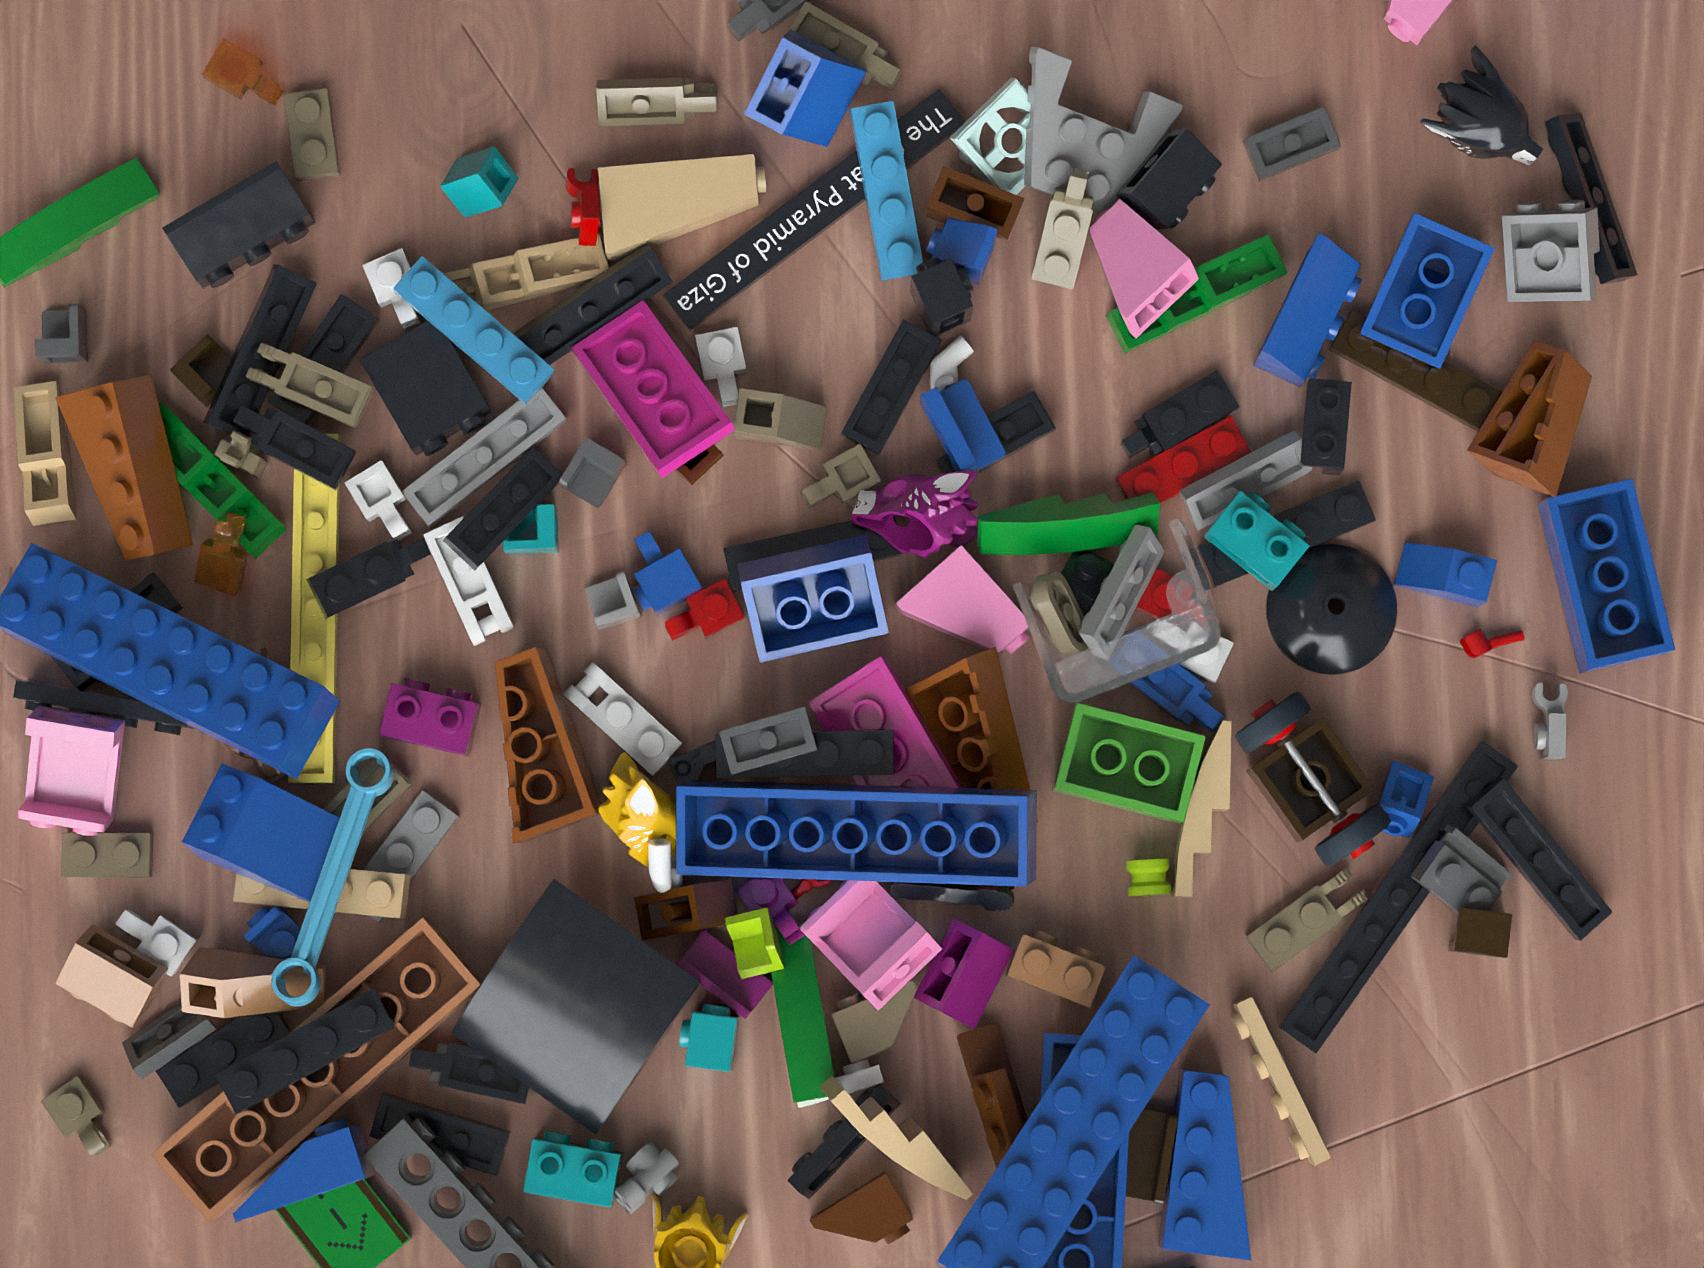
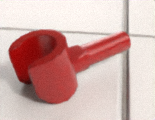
M1480 628L1460 639L1459 642L1468 657L1477 658L1499 646L1524 641V633L1522 630L1494 636L1488 640Z
M803 879L790 892L797 900L812 888L821 889L827 886L831 880L819 882L815 879Z

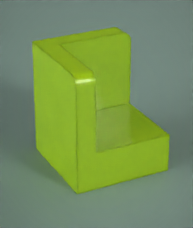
M768 908L725 918L727 930L733 941L738 973L741 979L784 969L778 932Z

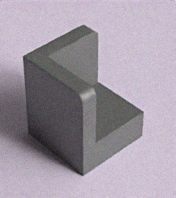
M69 304V310L43 311L41 315L42 339H35V357L44 364L88 362L86 310L79 304Z
M585 437L560 478L559 483L565 490L592 506L599 508L626 464L621 457Z

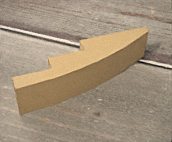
M598 233L596 246L579 245L578 238L517 250L514 255L472 263L469 268L443 274L487 311L586 284L609 269Z
M1222 721L1218 724L1198 765L1185 820L1181 823L1178 834L1171 897H1193V854L1211 853L1212 811H1227L1230 809L1232 721Z
M833 1076L818 1086L859 1133L894 1162L926 1182L965 1200L973 1195L926 1133L911 1117H908L897 1127L885 1110L871 1096L858 1106Z

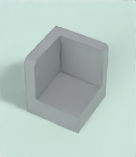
M624 571L616 573V577L584 588L599 631L641 617Z

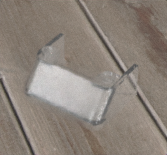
M1178 519L1169 522L1187 568L1175 574L1167 585L1166 595L1172 614L1124 632L1120 638L1095 648L1089 649L1088 647L1083 652L1070 655L1061 653L1051 643L1049 631L1039 611L1032 605L1030 591L1033 585L1024 582L1013 584L1052 690L1060 699L1073 703L1085 701L1207 653L1218 644L1221 636V627L1211 587L1186 523Z

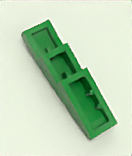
M137 157L55 201L0 236V283L5 288L78 251L81 243L117 226L120 218L156 201L159 191Z
M1269 234L1195 267L1194 269L1199 279L1137 338L1130 334L1118 308L1109 311L1105 316L1124 354L1192 323L1285 276L1288 272Z
M161 401L159 408L177 481L192 494L251 556L257 559L287 528Z
M1153 492L1112 503L1106 493L1068 504L1063 502L1059 494L1051 495L978 516L977 549L980 554L1039 555L1111 547L1123 544L1128 539L1135 524L1150 527L1154 535L1158 536L1160 502Z
M798 923L797 925L800 928L804 923ZM776 927L784 969L771 972L793 1103L827 1098L818 1086L829 1077H834L811 940L804 934L802 938L789 945Z

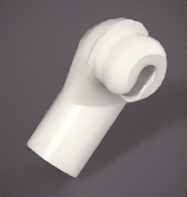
M961 335L931 360V389L937 387L940 392L958 383L957 366L974 353L973 349Z
M661 838L650 840L648 842V869L654 888L662 893L670 889L679 888L683 882V875H676V865H671L670 840Z

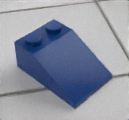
M1413 213L1360 334L1440 369L1495 248Z
M222 763L182 843L203 860L310 903L340 817L258 777Z
M346 1119L315 1128L317 1137L305 1141L233 1213L235 1223L376 1175L374 1167L363 1156L368 1148L360 1124L348 1127Z

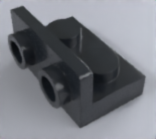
M1315 378L1308 380L1300 464L1302 466L1323 468L1322 474L1340 476L1344 470L1352 382Z

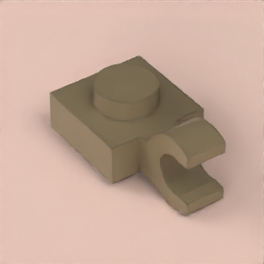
M236 430L230 436L232 438L231 443L221 439L214 455L221 461L260 479L268 463L258 456L259 450L251 444L252 439Z
M858 444L823 463L821 467L827 477L803 489L801 496L809 509L835 493L841 503L844 504L857 497L860 490L868 491L879 485L882 481L862 445Z
M76 1076L41 1101L63 1136L69 1138L78 1133L81 1143L90 1156L94 1154L97 1156L112 1146L95 1121L105 1111L82 1076Z

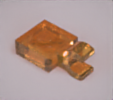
M223 38L201 74L204 79L240 100L247 89H249L263 100L276 106L284 93L279 88V84L258 73L263 65V62L258 57Z
M229 512L226 522L221 520L217 522L214 533L215 539L208 538L201 544L194 582L233 597L241 591L248 552L236 547L245 528V517Z

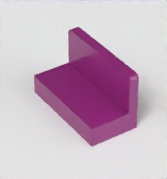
M705 929L683 957H680L676 962L677 966L699 980L702 986L744 1019H747L773 985L762 974L741 979L738 973L735 953Z

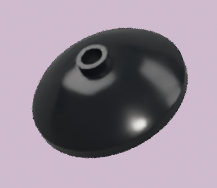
M1324 544L1307 549L1273 591L1269 589L1266 599V619L1274 642L1289 660L1299 667L1314 673L1340 675L1364 667L1385 649L1396 626L1397 599L1388 575L1373 558L1349 546ZM1330 599L1341 601L1343 610L1340 614H1333L1329 611L1328 602Z

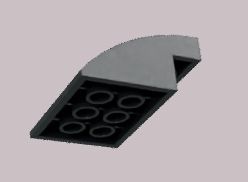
M553 879L500 955L451 1033L596 1135L672 1028L674 1020L693 995L700 981Z

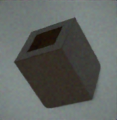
M207 334L170 371L202 404L208 407L214 399L232 358Z
M1459 908L1454 942H1449L1448 951L1507 958L1513 914Z

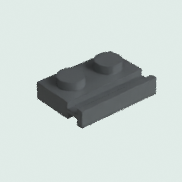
M1447 824L1443 829L1446 833L1442 839L1433 843L1411 877L1457 914L1459 908L1489 911L1503 892L1500 888L1504 882L1511 880L1514 875L1457 828Z

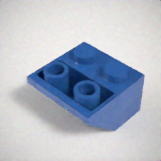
M790 29L782 37L744 114L782 135L828 147L867 70Z

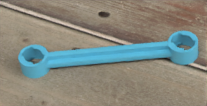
M361 749L355 752L347 762L346 777L351 784V788L291 958L279 963L272 974L271 984L273 991L281 1000L291 1006H304L311 1003L320 991L321 979L315 969L374 799L376 796L385 793L393 783V767L386 756L376 749ZM376 758V763L383 767L385 774L378 784L365 787L360 782V772L356 768L364 760ZM294 967H303V972L307 973L311 978V985L303 995L293 997L287 992L286 980L282 978L288 970Z

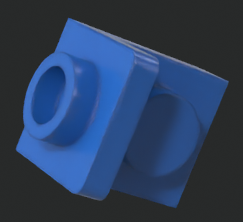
M1393 760L1388 769L1377 803L1384 809L1391 820V823L1383 832L1392 836L1410 838L1421 820L1434 776Z
M267 906L263 907L247 922L251 929L243 937L249 943H253L265 957L291 958L301 930L300 925L281 906H275L271 910Z

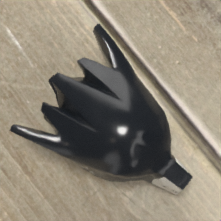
M1475 45L1471 48V58L1477 73L1466 69L1461 72L1465 83L1456 84L1450 81L1440 83L1437 89L1440 91L1446 104L1440 102L1437 115L1443 121L1439 122L1423 118L1420 120V123L1429 131L1448 139L1451 145L1470 157L1480 159L1507 157L1530 165L1539 157L1544 149L1528 135V117L1525 107L1502 81L1488 58Z

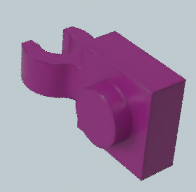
M754 877L736 890L750 911L768 908L773 922L789 945H792L804 936L788 912L799 903L781 878Z

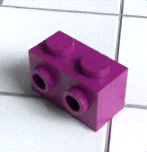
M404 678L403 686L391 683L379 735L393 740L469 757L481 705L471 702L472 693L447 688L445 695L428 692L429 683Z
M953 918L940 944L942 950L933 958L913 998L975 1029L1014 949Z

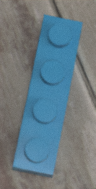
M894 101L851 108L849 112L880 281L917 274L915 268L923 263Z
M423 256L393 287L397 295L525 405L555 373L549 364Z

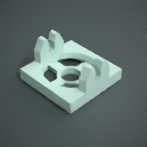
M1011 77L950 139L961 151L959 158L973 167L971 172L983 182L1017 195L1026 186L1024 185L1026 129H1030L1031 103L1027 102L1028 92L1016 78ZM1015 107L1020 112H1024L1026 116L1018 124L1006 123L996 111ZM987 122L995 132V147L983 157L979 138L982 126ZM1016 128L1022 134V145L1017 151L1007 153L1001 145L1002 135L1006 130ZM1004 157H1017L1024 165V168L1009 173L993 169Z

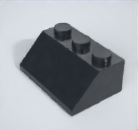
M275 161L162 227L195 280L204 289L209 285L211 288H216L227 283L234 277L233 271L246 263L249 266H254L266 260L272 254L270 249L285 241L287 244H291L302 239L309 233L308 227L315 224V221L290 179L278 162Z

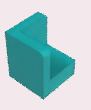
M495 146L458 158L450 168L440 187L464 217H470L503 206L519 178Z
M554 504L537 505V509H534L506 538V541H503V551L507 555L559 553L558 510Z

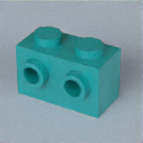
M1240 491L1204 535V538L1273 591L1308 549L1309 545L1303 541L1306 535L1292 522L1285 519L1283 523H1280L1268 512L1271 507L1261 497L1253 492L1246 496Z
M703 1004L702 1012H692L691 1020L685 1019L682 1021L679 1046L687 1047L685 1066L726 1072L732 1070L739 1017L730 1016V1007Z
M544 1131L543 1138L536 1137L532 1139L523 1189L524 1193L610 1208L614 1205L623 1152L613 1151V1142L588 1138L587 1146L570 1143L571 1135L552 1131Z

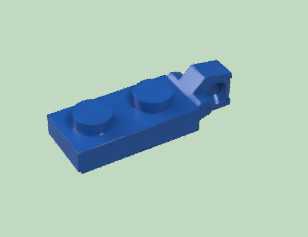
M1138 632L1134 634L1109 666L1111 670L1176 721L1180 720L1186 726L1194 719L1209 732H1212L1224 717L1207 703L1212 694L1205 689V684Z

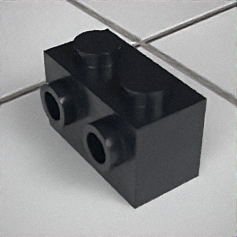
M1187 128L1170 130L1116 195L1153 228L1171 229L1181 223L1187 216L1189 210L1186 207L1194 197L1203 195L1211 188L1216 180L1213 175L1221 167L1222 163Z
M939 257L918 265L915 268L917 274L911 276L910 293L928 333L938 336L971 321L973 304L970 299L972 298L971 291H973V287L964 267L956 269L952 258L941 262Z

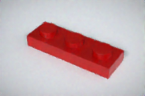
M1229 416L1116 477V481L1126 499L1153 492L1160 504L1179 495V490L1250 454L1251 450L1232 416Z

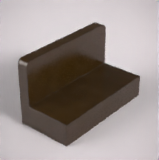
M1143 1109L1129 1131L1126 1197L1148 1200L1163 1205L1178 1121L1177 1115Z

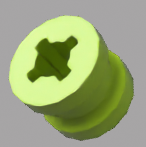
M1169 858L1126 861V871L1131 874V884L1127 888L1128 897L1172 894L1171 884L1166 881V871L1170 868Z

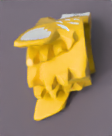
M625 751L620 754L610 772L609 781L611 787H604L602 790L608 800L598 805L597 809L600 816L616 835L630 847L628 854L647 868L648 842L659 838L670 840L671 865H676V802L669 794L643 775Z
M656 1194L652 1195L655 1268H721L732 1250L748 1215L742 1213L730 1227L727 1234H724L723 1215L717 1213L711 1220L707 1211L705 1197L698 1196L693 1205L684 1214L682 1213L681 1205L673 1206L665 1222L663 1221L659 1196Z

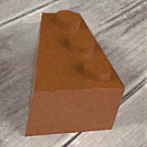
M1534 340L1467 451L1494 476L1556 497L1592 375L1566 350Z

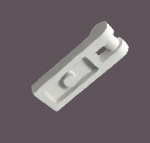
M462 516L423 535L473 645L476 646L486 641L485 636L499 630L505 633L513 629L514 625L485 562L474 571L443 542L445 537L464 518ZM488 603L493 614L478 621L473 609Z
M591 662L584 670L586 673L584 678L575 687L571 684L563 695L654 777L683 744L594 662ZM600 686L609 695L596 707L588 698Z

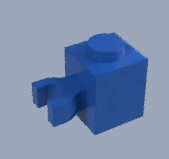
M650 531L634 539L649 565L634 574L639 584L632 588L644 611L652 607L656 615L659 616L686 601L687 597L702 590L699 581L680 548L664 557Z

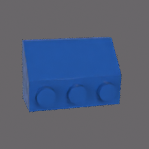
M1318 233L1308 249L1253 366L1299 388L1307 377L1316 378L1325 360V356L1318 354L1325 338L1333 342L1344 318L1337 315L1342 302L1345 300L1351 303L1362 282V279L1355 276L1361 264L1326 236Z

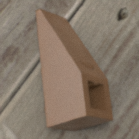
M199 947L180 973L182 1012L229 1018L320 1007L326 1002L325 965L316 964L315 967L321 979V987L317 997L307 1005L291 1006L275 994L271 984L273 971L279 963L286 959ZM294 967L288 970L282 978L286 980L287 992L293 997L303 995L311 985V978L307 973L303 972V967Z

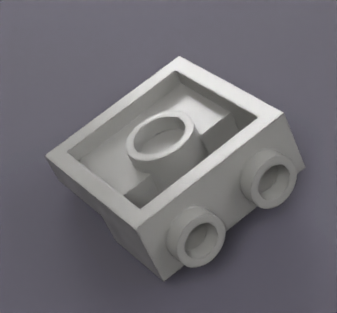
M1584 200L1558 202V209H1543L1542 201H1527L1517 203V210L1502 216L1507 302L1590 301L1596 298L1594 254L1600 251L1597 208H1585Z

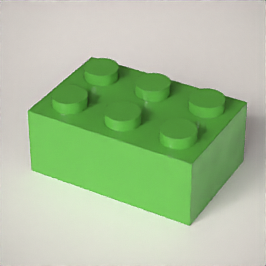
M1076 703L1073 707L1052 791L1181 824L1185 820L1206 736Z

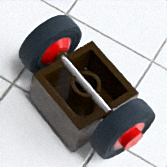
M1297 691L1277 705L1271 699L1253 711L1251 716L1254 718V721L1238 731L1235 738L1247 754L1263 744L1272 745L1280 740L1277 743L1278 748L1246 771L1296 842L1306 839L1330 821L1333 824L1338 822L1331 828L1329 836L1319 842L1314 848L1319 858L1328 867L1349 854L1355 859L1375 845L1372 838L1387 828L1391 820L1379 804L1371 806L1362 813H1352L1345 817L1348 814L1346 811L1348 808L1374 791L1375 788L1324 717L1308 726L1296 736L1292 734L1287 736L1288 733L1294 730L1297 720L1311 710L1306 699Z

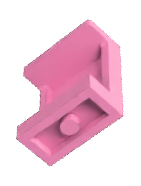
M38 706L27 717L25 735L31 736L25 800L18 809V818L30 820L31 825L40 828H52L56 825L71 827L74 832L81 835H96L100 832H105L115 817L125 720Z
M844 880L839 890L826 903L815 908L808 916L807 921L800 927V930L878 1011L942 950L929 933L890 897L877 881Z

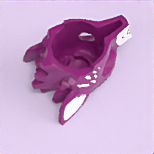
M955 471L935 476L921 474L901 475L892 479L881 491L860 490L856 506L851 515L852 523L878 533L905 555L912 552L927 558L932 552H939L941 545L958 548L962 545L964 547L978 536V528L973 526L977 524L978 517L971 513V511L977 508L978 504L976 501L968 498L971 492L967 489L975 479L976 472ZM894 514L905 516L909 519V524L905 527L898 526L894 522Z

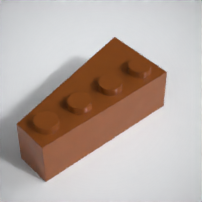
M152 375L114 381L55 397L125 561L193 546Z
M533 647L496 661L495 669L500 719L503 720L505 741L503 743L504 759L507 761L509 788H507L513 820V828H511L513 844L525 843L600 815L597 807L602 803L547 649Z
M996 647L966 657L905 689L963 788L1030 790Z

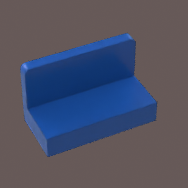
M964 379L940 392L935 387L921 394L920 404L955 471L976 472L1004 458L1005 449L968 380Z

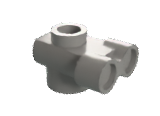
M652 1142L648 1143L626 1164L625 1167L634 1177L629 1178L615 1191V1199L631 1215L646 1201L645 1199L653 1191L660 1196L677 1181L678 1177L674 1171L679 1168V1162L666 1148L660 1152Z

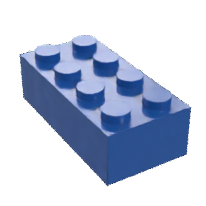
M1633 479L1549 497L1539 503L1538 509L1579 674L1664 655L1674 651L1675 646Z

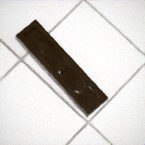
M1351 310L1329 351L1473 430L1479 431L1502 394L1501 391L1446 361H1443L1439 369L1360 334L1366 317Z

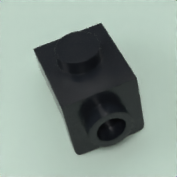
M1089 550L1072 552L1061 571L1084 617L1090 612L1100 593L1103 580L1109 576L1114 566L1113 563Z

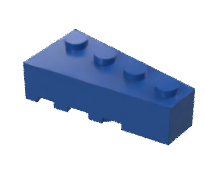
M1180 1069L1174 1115L1178 1116L1163 1203L1158 1246L1166 1250L1251 1261L1229 1076Z

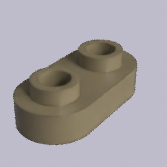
M1057 571L1037 576L1030 591V598L1033 607L1039 611L1049 631L1051 643L1064 655L1085 651L1088 646L1079 634L1084 615L1067 580Z

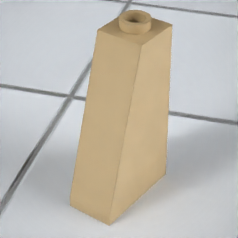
M754 154L598 167L604 246L607 260L616 261L622 259L646 243L653 247L759 206L758 193L766 192L764 166L756 167Z

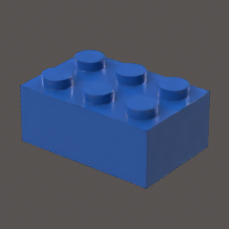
M866 535L737 564L760 663L889 633L872 554Z

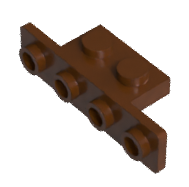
M992 1023L957 1035V1040L973 1090L974 1101L978 1107L986 1133L987 1144L997 1169L1027 1122V1116L1000 1027L997 1023Z

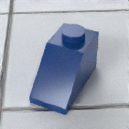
M948 218L943 230L935 228L926 252L933 254L932 259L939 257L941 262L952 258L956 269L963 266L971 283L979 286L994 250L998 229L988 225Z
M1405 542L1394 585L1470 606L1480 607L1487 602L1497 560L1453 548Z

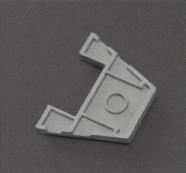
M1031 47L1029 63H1032V84L1028 85L1027 102L1031 103L1030 129H1026L1024 185L1052 195L1055 193L1056 188L1067 190L1072 167L1087 170L1089 174L1084 195L1094 197L1093 211L1101 213L1113 205L1118 198L1116 193L1149 156L1179 115L1183 105L1155 93L1143 91L1130 130L1126 132L1058 105L1072 60L1040 47Z

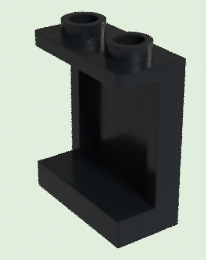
M429 321L360 359L365 371L415 455H419L422 452L426 456L435 454L449 444L447 441L448 437L461 430L463 434L475 431L486 423L484 417L491 413L449 338Z

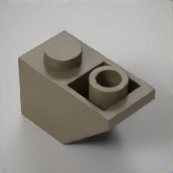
M739 388L734 422L735 430L733 431L734 437L741 440L821 451L827 407L785 394Z
M913 980L904 985L879 1011L867 999L863 1000L861 993L836 1002L839 1011L831 1015L851 1064L893 1047L916 991Z

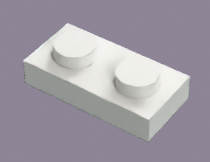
M868 1059L844 1066L843 1071L845 1075L835 1078L848 1094L884 1083L879 1065L870 1067ZM829 1098L799 1102L797 1105L798 1108H803L829 1100Z

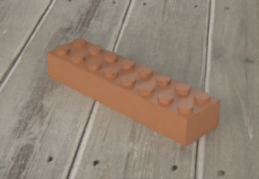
M422 917L290 1033L372 988L377 989L396 1028L240 1114H235L223 1091L151 1154L152 1157L208 1222L219 1219L290 1157L305 1141L316 1134L315 1128L330 1122L473 997L483 981L431 920Z

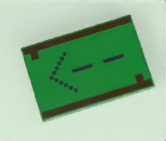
M367 1178L275 1209L320 1268H376L412 1239V1236Z

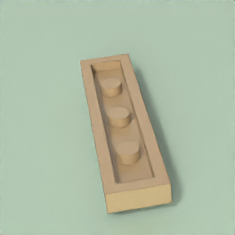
M350 869L335 912L406 919L411 875ZM236 873L233 902L308 909L310 903Z
M1247 996L1233 1003L1232 1005L1236 1013L1231 1015L1230 1019L1240 1039L1243 1040L1248 1037L1256 1052L1249 1056L1259 1078L1263 1080L1268 1077L1275 1091V1094L1269 1096L1270 1101L1279 1119L1288 1118L1295 1134L1289 1136V1140L1300 1161L1307 1158L1309 1163L1314 1166L1330 1159L1329 1152L1253 997Z

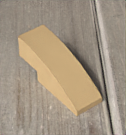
M57 381L13 387L17 459L23 477L24 511L33 526L76 520L73 477L65 419L55 397L60 396L59 385Z

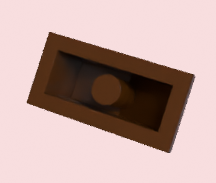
M943 166L928 201L926 216L946 224L949 218L988 225L998 229L997 238L1008 240L1024 198Z
M731 879L693 884L670 889L663 893L656 892L634 897L642 941L726 925V917L737 915Z
M884 1171L810 1217L809 1221L815 1229L874 1243L884 1238L886 1243L890 1244L910 1231L907 1223L913 1220V1216Z

